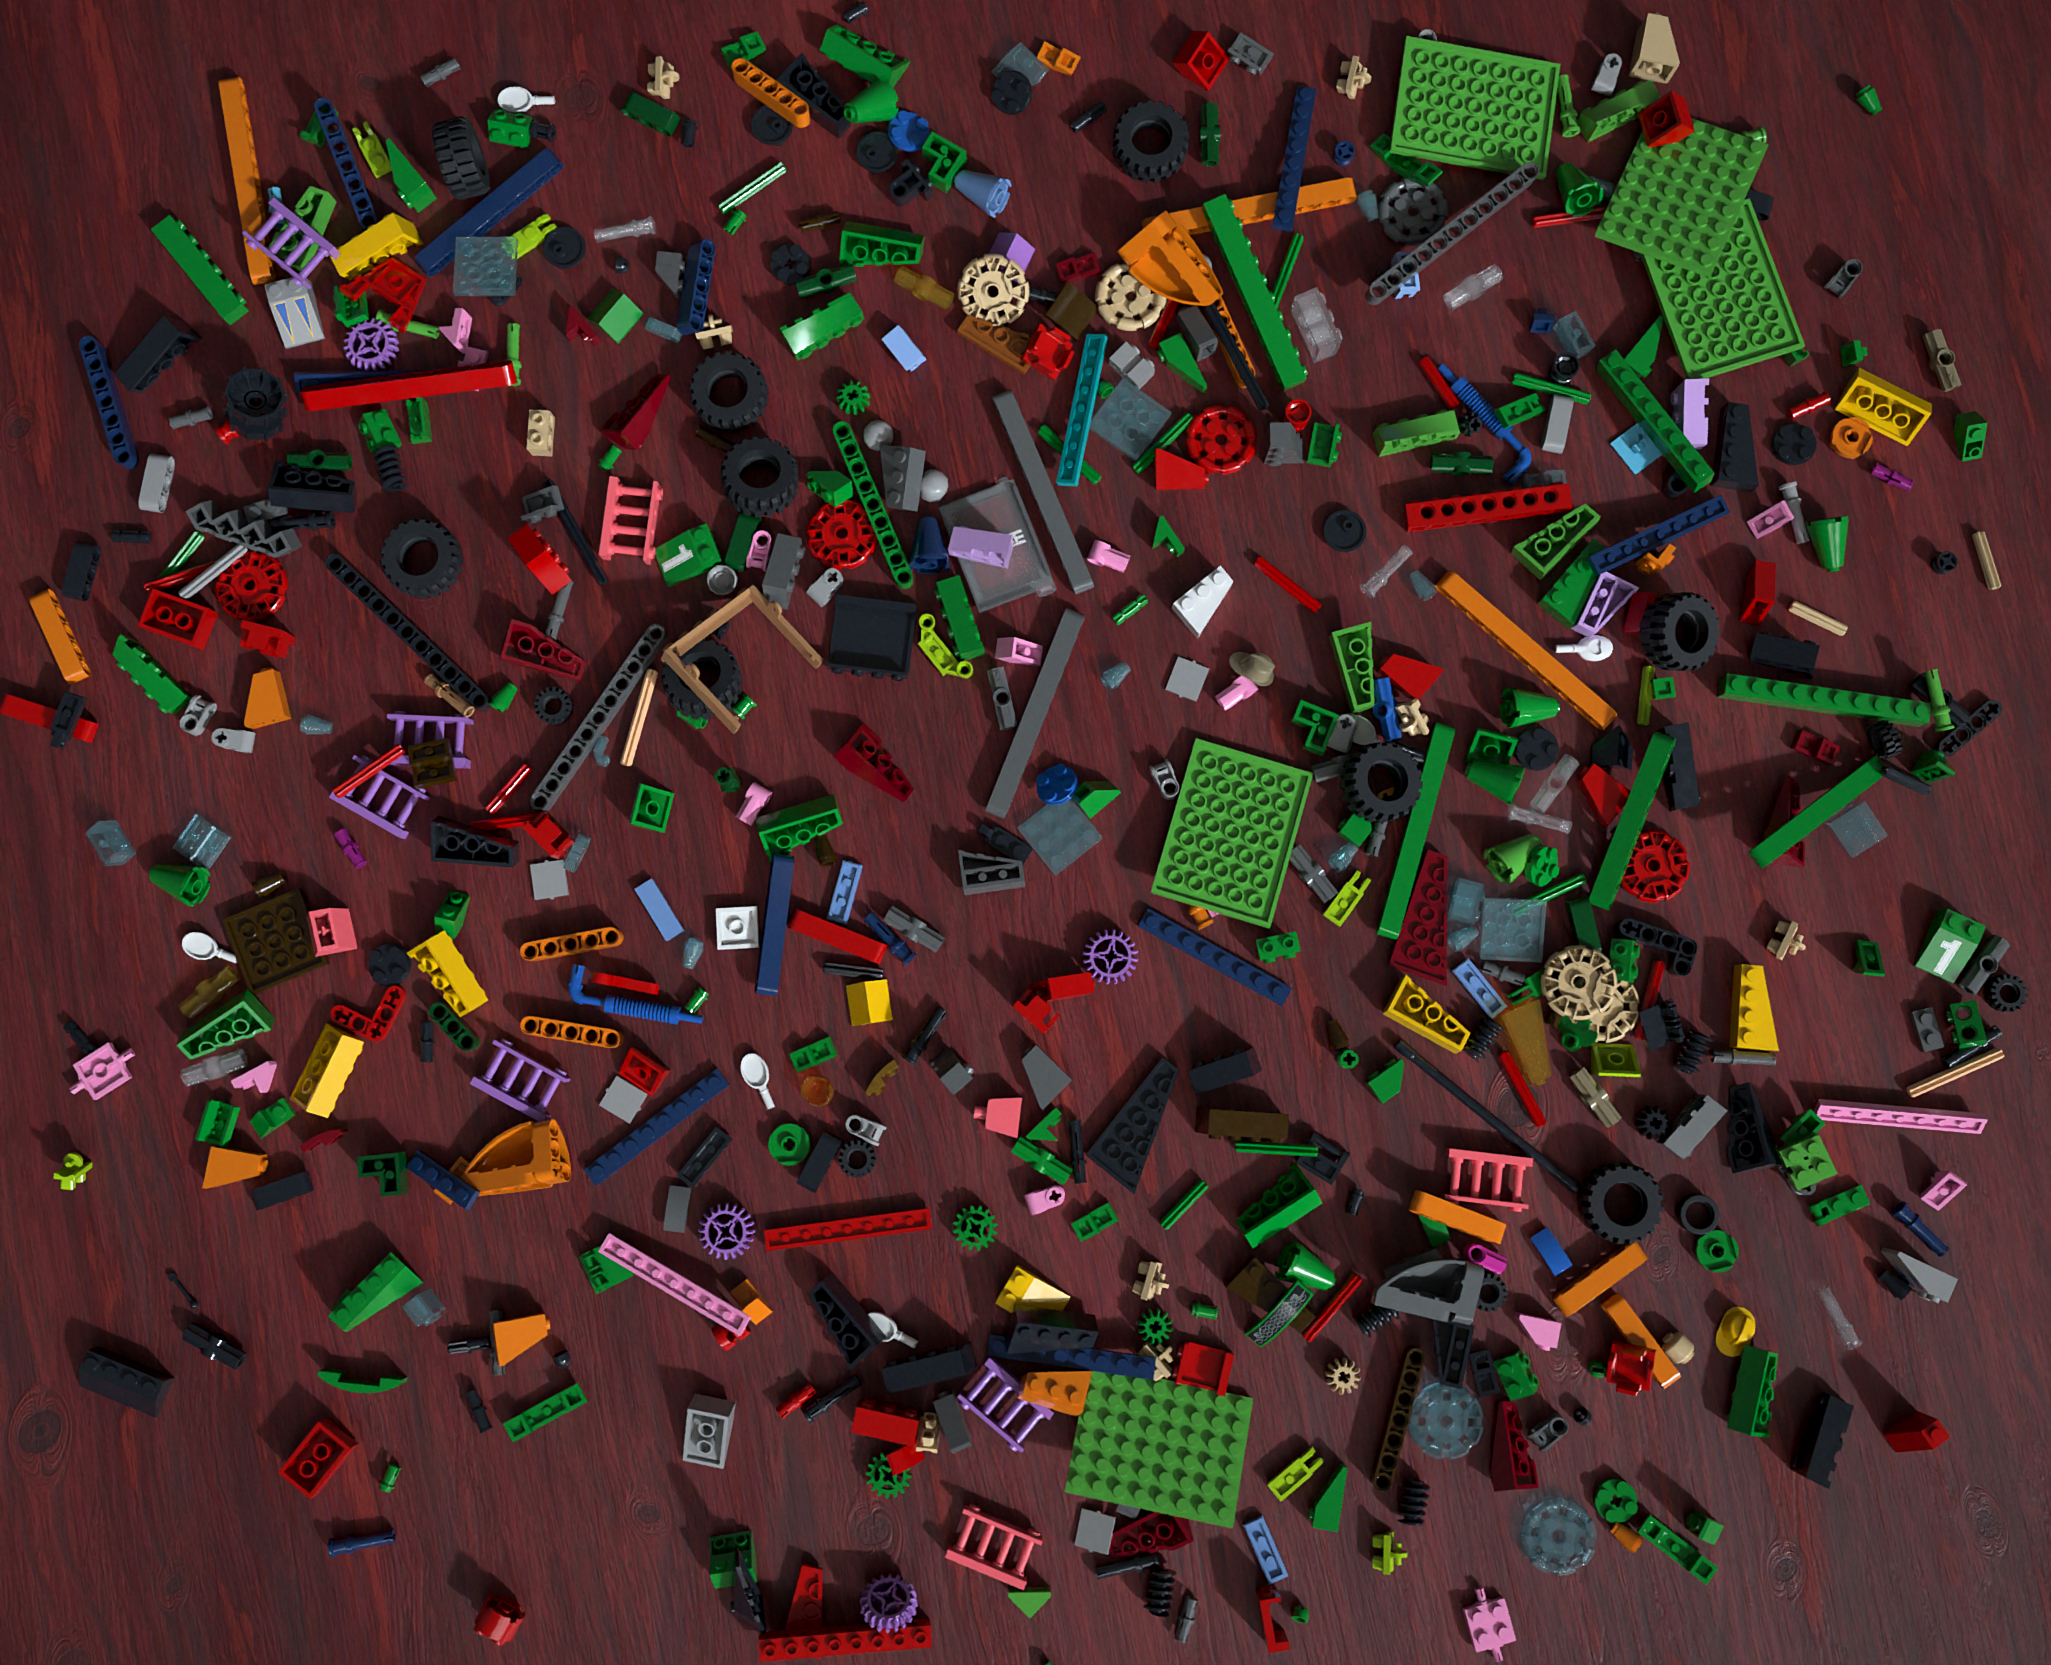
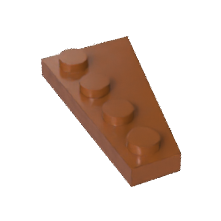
M967 315L958 328L957 334L1023 375L1030 366L1020 359L1031 339L1030 335L1012 331L1004 326H993L992 322L971 315Z

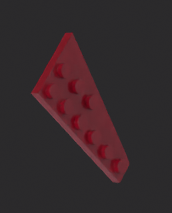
M1426 850L1405 912L1400 934L1395 941L1387 966L1443 986H1447V856Z

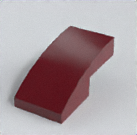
M1095 252L1077 259L1072 257L1056 263L1062 283L1102 273Z
M1798 730L1791 749L1814 760L1833 765L1840 746L1825 738H1817L1804 730Z
M338 1129L318 1134L305 1141L299 1147L306 1153L313 1151L322 1142L325 1146L333 1145L348 1133V1130Z

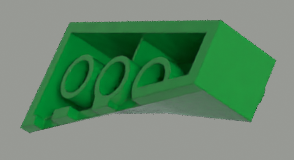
M837 24L827 29L820 51L825 53L829 59L841 63L845 69L852 70L861 79L871 83L881 80L882 82L890 83L892 87L896 85L911 62L905 58L903 61L895 58V53L889 50L884 52L877 49V44L871 41H861L859 35Z
M846 221L842 229L839 267L851 263L856 267L870 264L881 266L888 263H893V265L919 263L923 255L925 235Z
M850 292L828 303L827 309L818 308L812 311L809 318L802 319L800 317L794 321L795 324L788 328L785 325L780 328L785 343L797 361L799 359H806L815 349L825 347L829 343L828 341L834 337L839 338L850 327L854 328L862 323L864 319L863 312Z
M122 634L118 637L112 654L117 659L116 664L122 670H127L131 674L129 677L137 685L141 684L145 688L143 692L149 698H154L158 702L157 707L161 711L176 715L193 697L138 641Z
M834 794L756 818L758 833L770 863L773 853H784L786 855L801 843L804 845L810 842L812 837L816 835L821 836L843 824Z
M1296 1163L1290 1167L1291 1171L1286 1176L1282 1175L1277 1180L1278 1183L1271 1190L1268 1189L1262 1194L1263 1198L1258 1203H1253L1235 1221L1252 1248H1255L1322 1204L1315 1188Z
M390 1252L328 1317L343 1331L348 1332L424 1282Z
M1745 1345L1740 1356L1742 1360L1740 1369L1736 1374V1388L1731 1397L1732 1407L1727 1416V1428L1750 1436L1770 1438V1430H1767V1420L1771 1421L1772 1412L1768 1408L1769 1402L1774 1399L1771 1382H1774L1776 1379L1778 1353Z

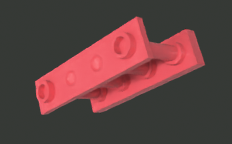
M609 476L599 556L603 560H611V555L621 553L643 556V561L651 565V559L655 557L653 543L659 500L663 498V488H661L658 481H653L652 489L623 486L618 477ZM623 494L651 497L650 509L621 506L619 497ZM628 514L649 517L647 528L618 525L616 523L617 515ZM620 533L646 536L645 547L615 545L613 542L614 535Z
M1446 1148L1445 1156L1451 1157V1161H1453L1450 1194L1441 1193V1198L1458 1205L1459 1201L1508 1206L1510 1211L1522 1212V1208L1528 1209V1204L1520 1203L1523 1170H1526V1166L1532 1167L1533 1158ZM1464 1159L1472 1160L1471 1164H1473L1470 1197L1458 1195L1460 1169ZM1484 1161L1492 1162V1166H1494L1491 1199L1479 1198L1481 1168L1484 1165ZM1505 1164H1512L1513 1169H1515L1512 1202L1500 1200L1502 1168H1505Z
M974 1504L964 1505L962 1513L968 1516L957 1544L953 1546L948 1545L945 1558L1024 1590L1027 1577L1024 1576L1023 1571L1034 1543L1041 1545L1043 1542L1040 1532L1031 1528L1025 1530L982 1512L981 1508ZM975 1519L987 1523L977 1551L971 1554L965 1551L964 1546ZM997 1527L1007 1532L996 1560L990 1562L985 1560L984 1554L994 1528ZM1014 1535L1026 1539L1016 1568L1009 1570L1004 1568L1005 1565L1003 1563Z

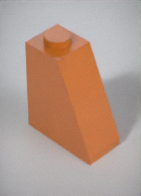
M264 668L260 670V673L253 674L244 719L245 727L255 729L292 719L281 673L272 668Z
M212 1146L202 1188H214L263 1175L268 1166L267 1154Z
M537 1313L492 1322L497 1365L504 1366L547 1336V1330L550 1329L549 1317H545L544 1313Z

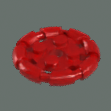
M1214 404L1201 409L1202 412L1198 415L1195 414L1186 428L1187 439H1185V446L1189 457L1193 458L1197 465L1205 468V471L1211 474L1215 472L1227 475L1239 471L1241 466L1250 462L1256 450L1255 440H1257V433L1252 420L1249 421L1245 416V412L1232 405L1227 407L1221 406V404ZM1219 415H1227V420L1219 419ZM1205 419L1209 421L1206 427L1202 423ZM1240 422L1243 427L1238 429L1236 423ZM1195 435H1201V441H1197ZM1222 435L1226 438V443L1219 445L1216 443L1215 438ZM1241 439L1247 440V445H1240ZM1204 450L1207 456L1202 457L1199 453ZM1235 453L1239 456L1236 461L1232 458ZM1215 460L1223 461L1222 465L1215 464Z
M848 499L834 507L826 502L817 508L816 514H812L806 528L808 548L815 559L821 560L822 564L826 567L837 570L848 567L853 569L866 562V558L870 553L873 554L878 539L866 510L862 507L863 504ZM837 509H844V513H837ZM856 513L861 516L858 521L853 517ZM827 516L829 519L824 524L821 519ZM840 529L848 531V535L843 539L838 538L836 535ZM862 529H868L869 534L863 535ZM822 533V539H816V534ZM860 544L864 547L861 553L857 551ZM826 547L831 551L828 556L823 552ZM840 554H848V559L841 560Z
M248 550L244 553L243 556L239 557L221 572L218 581L215 582L216 597L218 602L222 603V609L235 619L240 620L242 618L249 622L264 620L270 613H276L286 599L284 594L288 590L287 574L285 570L281 569V563L276 558L268 556V554L263 552L258 553L254 550ZM256 560L259 561L258 567L253 566ZM241 563L242 567L237 569L236 566ZM273 570L274 574L269 576L267 572ZM227 578H232L231 585L226 584ZM254 580V589L247 590V583ZM273 587H277L276 594H273ZM230 595L234 597L231 601L228 599ZM265 601L267 606L261 609L259 604ZM243 604L248 606L247 611L242 610Z
M1647 829L1646 832H1640L1634 847L1636 853L1631 856L1627 867L1632 868L1633 875H1627L1625 870L1620 884L1629 895L1633 894L1637 896L1638 900L1644 902L1658 903V900H1669L1676 896L1682 890L1681 886L1683 883L1687 882L1690 871V863L1687 862L1685 855L1687 852L1677 838L1670 837L1665 831ZM1644 840H1649L1651 845L1645 847ZM1663 842L1668 844L1667 850L1661 847ZM1676 856L1679 864L1675 865L1673 857ZM1650 860L1657 862L1658 869L1656 871L1649 869L1648 863ZM1672 874L1677 877L1675 882L1669 880ZM1638 883L1645 885L1643 890L1637 887ZM1661 885L1662 890L1657 892L1655 886Z

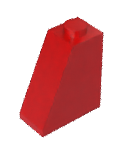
M1154 448L1156 490L1205 489V484H1208V472H1205V468L1162 449Z
M1756 559L1747 575L1739 622L1759 626L1774 604L1776 563Z
M1393 654L1390 658L1386 656L1379 663L1381 668L1377 673L1383 678L1389 677L1390 684L1408 699L1416 698L1419 700L1444 670L1437 666Z
M1595 763L1589 766L1585 765L1578 774L1581 777L1577 783L1602 827L1609 826L1626 804L1631 791Z
M1091 972L1048 978L1029 985V988L1032 990L1030 993L1031 1000L1038 995L1046 1003L1085 996L1095 992Z
M1917 1410L1883 1433L1896 1453L1933 1450L1951 1438L1938 1419Z

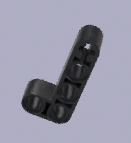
M1631 918L1616 922L1614 931L1617 936L1671 954L1667 964V970L1670 975L1682 977L1691 972L1698 949L1697 943L1693 939ZM1623 925H1626V927L1629 928V929H1636V930H1635V931H1627V932H1626V929L1623 928ZM1644 929L1650 934L1648 940H1645L1642 936ZM1664 936H1666L1669 939V945L1667 947L1662 944V938ZM1684 942L1689 946L1687 953H1684L1682 950ZM1678 962H1680L1683 966V970L1681 973H1679L1676 970V964Z

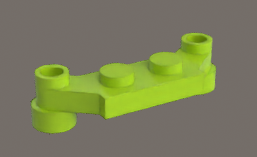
M931 614L922 615L919 619L921 627L919 647L942 676L949 674L965 679L969 678L973 673L971 663L968 661L959 663L934 632L935 618ZM926 622H931L930 626H925L924 624ZM963 669L969 670L966 674H963L961 671Z

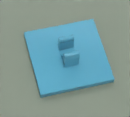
M1638 423L1610 443L1611 447L1634 475L1662 455Z

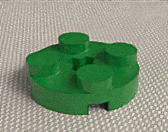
M1545 845L1536 846L1529 854V856H1532L1530 863L1526 862L1525 876L1528 882L1543 887L1559 874L1557 849Z
M788 1123L774 1130L769 1138L768 1147L772 1157L779 1163L795 1165L807 1157L811 1141L803 1127ZM788 1138L795 1142L792 1150H788L786 1146L784 1147V1143L788 1141Z
M1713 1229L1710 1233L1696 1238L1694 1253L1698 1263L1703 1268L1719 1273L1732 1268L1733 1263L1738 1258L1739 1249L1737 1242L1732 1236L1724 1231ZM1715 1245L1721 1248L1717 1257L1715 1254H1712V1249Z
M1608 1478L1601 1481L1596 1487L1597 1490L1593 1496L1594 1507L1609 1522H1624L1637 1512V1495L1632 1486L1618 1478ZM1613 1495L1620 1497L1618 1505L1610 1503L1613 1500Z

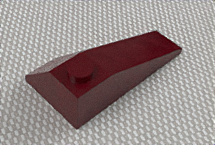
M1786 777L1763 840L1801 810L1799 784L1791 777ZM1805 841L1797 842L1771 863L1803 868L1805 865Z
M1514 1401L1499 1402L1491 1463V1482L1494 1492L1539 1488L1534 1459L1529 1458L1526 1449L1529 1447V1444L1522 1437V1423Z

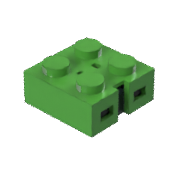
M1814 1133L1776 1149L1783 1166L1789 1170L1786 1173L1793 1188L1796 1190L1837 1174L1819 1134Z

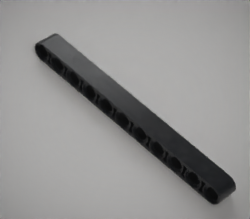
M331 554L326 558V568L466 702L481 712L491 708L489 704L491 701L490 696L347 560L338 554ZM341 561L340 567L334 569L335 563ZM355 574L354 581L349 583V577ZM369 588L368 595L363 596V591ZM383 601V607L377 610L378 603ZM398 615V620L391 624V618ZM412 629L411 636L405 637L406 631ZM423 642H426V648L423 651H420V645ZM441 656L440 663L434 665L435 657ZM455 669L454 677L448 678L449 671ZM469 683V690L463 692L462 688L464 684ZM484 697V703L477 706L478 698Z

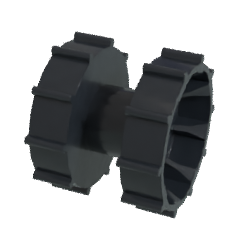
M242 367V370L232 377L228 376L226 392H222L223 401L227 402V407H224L223 410L224 416L228 418L231 432L235 431L240 436L245 437L247 442L250 440H265L268 442V438L278 432H283L284 417L288 416V409L284 408V402L288 401V394L284 393L281 378H276L271 373L265 371L264 367L261 369H246V367ZM256 402L259 403L260 406L254 407L251 404Z

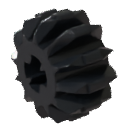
M1651 1105L1646 1106V1111L1643 1109L1639 1110L1641 1117L1635 1116V1120L1640 1121V1124H1636L1635 1128L1641 1129L1639 1132L1640 1136L1646 1135L1647 1140L1654 1138L1657 1141L1660 1140V1135L1663 1137L1667 1136L1665 1129L1670 1130L1671 1126L1666 1125V1122H1670L1671 1118L1665 1117L1667 1114L1666 1110L1660 1111V1106L1652 1108ZM1656 1120V1124L1650 1126V1121Z

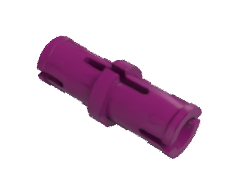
M1875 463L1870 471L1871 475L1886 481V484H1893L1906 492L1910 490L1914 483V480L1899 474L1897 470H1890L1879 463Z
M343 828L337 831L334 837L342 846V852L349 857L355 869L366 865L367 860L359 851V845L353 842L347 830Z

